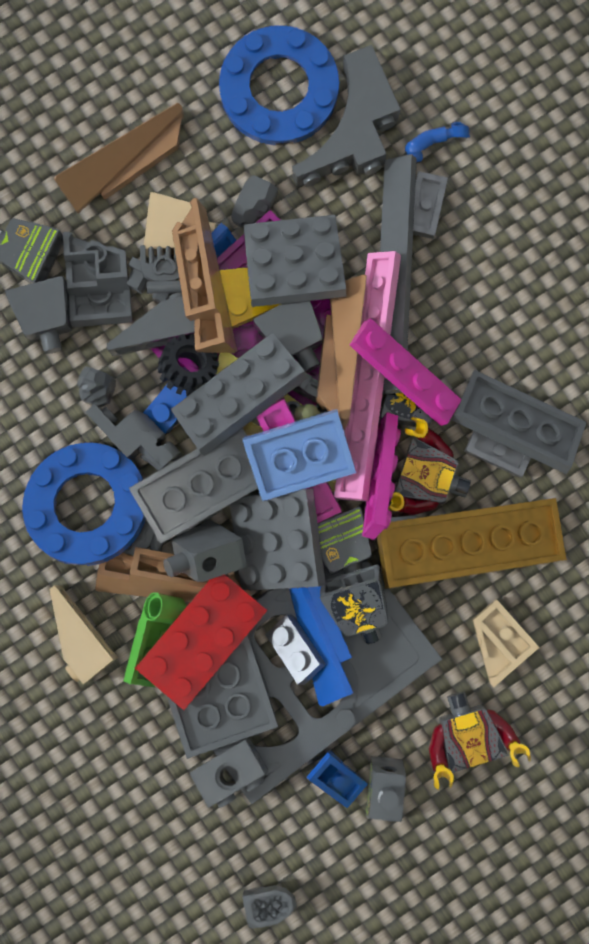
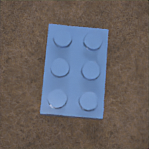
M337 409L243 437V444L262 501L356 473Z

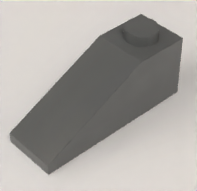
M182 292L172 294L168 300L161 301L107 343V349L110 354L118 356L165 346L173 337H176L178 340L181 334H185L186 339L189 338L190 334L195 335V320L190 321L185 315Z

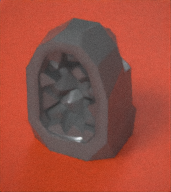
M255 175L250 176L245 182L231 215L233 223L239 227H244V224H253L257 219H261L271 209L278 195V188Z
M85 366L78 377L79 396L84 403L90 405L95 404L98 407L110 404L116 387V380L107 373Z
M276 885L261 886L243 891V903L249 928H261L278 924L292 915L297 907L295 896L284 887Z

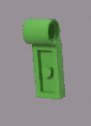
M156 592L151 593L147 597L137 626L124 682L133 685L156 687L138 672L135 667L184 611L186 603L182 598Z

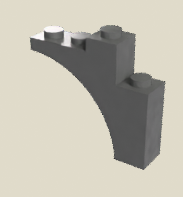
M372 45L344 55L343 71L347 82L348 100L343 117L330 139L318 151L304 161L292 166V177L296 187L305 185V187L313 186L320 182L324 176L329 174L340 175L346 172L351 165L358 176L363 173L366 175L376 173L385 164L386 151L376 130L386 131L392 128L398 122L400 107Z

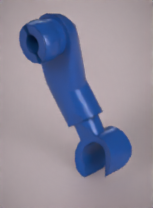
M457 121L451 124V128L446 129L444 126L426 130L406 144L405 152H407V155L413 154L417 158L416 162H420L423 160L422 150H425L432 144L445 142L452 137L470 138L469 127Z

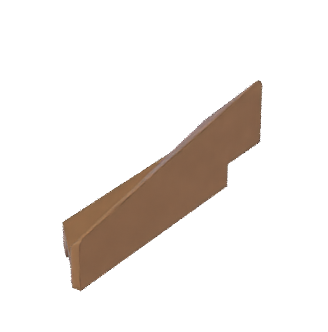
M179 102L54 177L60 190L77 213L81 212L99 194L106 200L178 150L181 122L184 118L182 106Z
M194 198L190 202L192 208L183 222H177L172 229L185 315L190 321L195 320V350L197 352L235 353L237 352L207 211L203 204L197 198Z
M360 275L345 280L346 297L330 298L331 315L326 316L324 323L316 402L322 409L327 408L328 411L337 409L343 430L346 429L350 419L358 354L349 344L361 327L367 275Z
M135 547L134 556L121 553L112 560L99 564L95 590L148 597L151 593L156 592L179 597L184 601L191 602L209 580L196 582L185 573L169 577L164 569L163 560L174 556V554ZM234 572L225 574L231 580H233L238 586L241 587V585L234 578ZM247 589V590H244V591L247 592L249 595L251 594L248 589Z

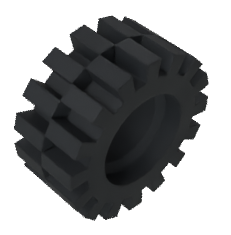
M181 334L178 340L176 337H173L169 343L167 342L158 361V373H162L160 379L162 382L169 381L166 386L168 389L171 390L175 386L177 387V394L181 395L182 391L186 390V396H189L215 376L219 367V361H216L218 355L217 353L197 352L195 350V335L190 334L189 338L186 339L185 334ZM187 358L192 360L199 367V371L189 372L184 370L178 364L177 359Z

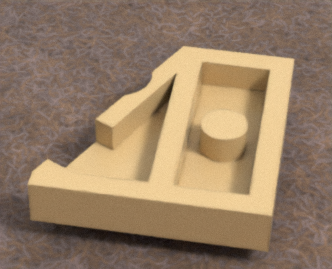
M497 599L492 601L472 619L488 680L493 687L499 684L540 648Z

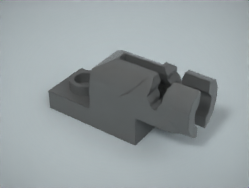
M93 404L86 411V414L131 461L141 453L140 458L159 471L182 456V453L172 442H167L161 446V442L165 440L166 435L144 413L134 410L119 424L115 425L114 423L118 419L106 406L101 410L97 405Z

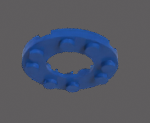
M268 26L245 35L231 48L221 67L219 89L226 115L244 135L268 145L293 142L294 144L313 136L330 119L338 99L339 76L331 53L312 34L291 26ZM289 58L291 61L297 62L306 72L309 82L308 92L303 101L293 109L283 112L270 111L260 106L253 98L250 90L251 76L256 67L267 59Z
M78 443L64 447L48 456L35 469L27 483L22 504L26 529L34 543L47 555L59 562L68 565L92 566L112 560L132 545L145 524L146 517L129 490V487L142 481L143 477L130 459L119 450L108 445ZM78 475L100 476L110 484L114 491L115 505L111 516L102 526L93 531L76 532L67 529L60 523L56 515L55 507L58 492L67 481Z

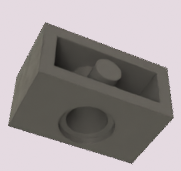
M250 737L194 769L189 774L207 807L209 808L217 803L218 807L222 808L236 799L234 793L245 787L247 792L261 785L264 782L262 776L268 772V769ZM231 766L237 770L239 778L236 783H229L224 779L223 770L225 767Z

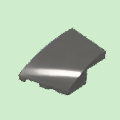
M63 232L71 327L133 322L130 288L127 285L129 276L126 251L113 246L106 247L94 240L87 242L73 237L70 232Z

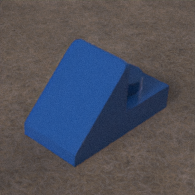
M332 750L322 758L307 776L310 782L346 808L352 804L368 785L360 775L345 765Z

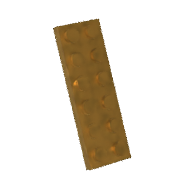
M556 498L390 522L386 530L383 529L377 536L385 588L567 560Z

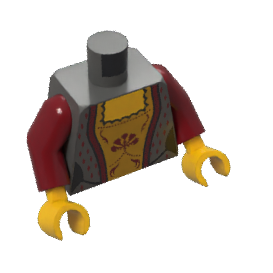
M411 417V420H414L416 423V429L406 428L405 433L418 439L413 438L410 441L391 498L392 503L388 506V510L418 515L434 511L439 504H444L448 493L465 498L469 491L471 480L455 475L458 461L454 459V454L450 447L437 433L428 427L424 419Z
M465 691L447 696L452 713L439 717L440 724L433 729L428 748L432 769L435 771L433 785L436 789L439 790V778H447L450 783L449 786L452 788L454 772L509 756L508 751H510L511 761L515 767H519V763L515 758L519 753L525 754L529 762L531 761L529 749L521 744L511 725L496 711L486 710L482 705L470 708Z

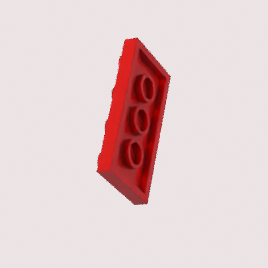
M227 575L210 579L135 669L181 709L185 710L268 610Z

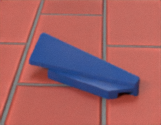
M321 586L289 588L297 622L326 663L312 678L318 704L325 706L353 694L354 692L341 665L342 662L351 659L352 656L339 627L321 602Z

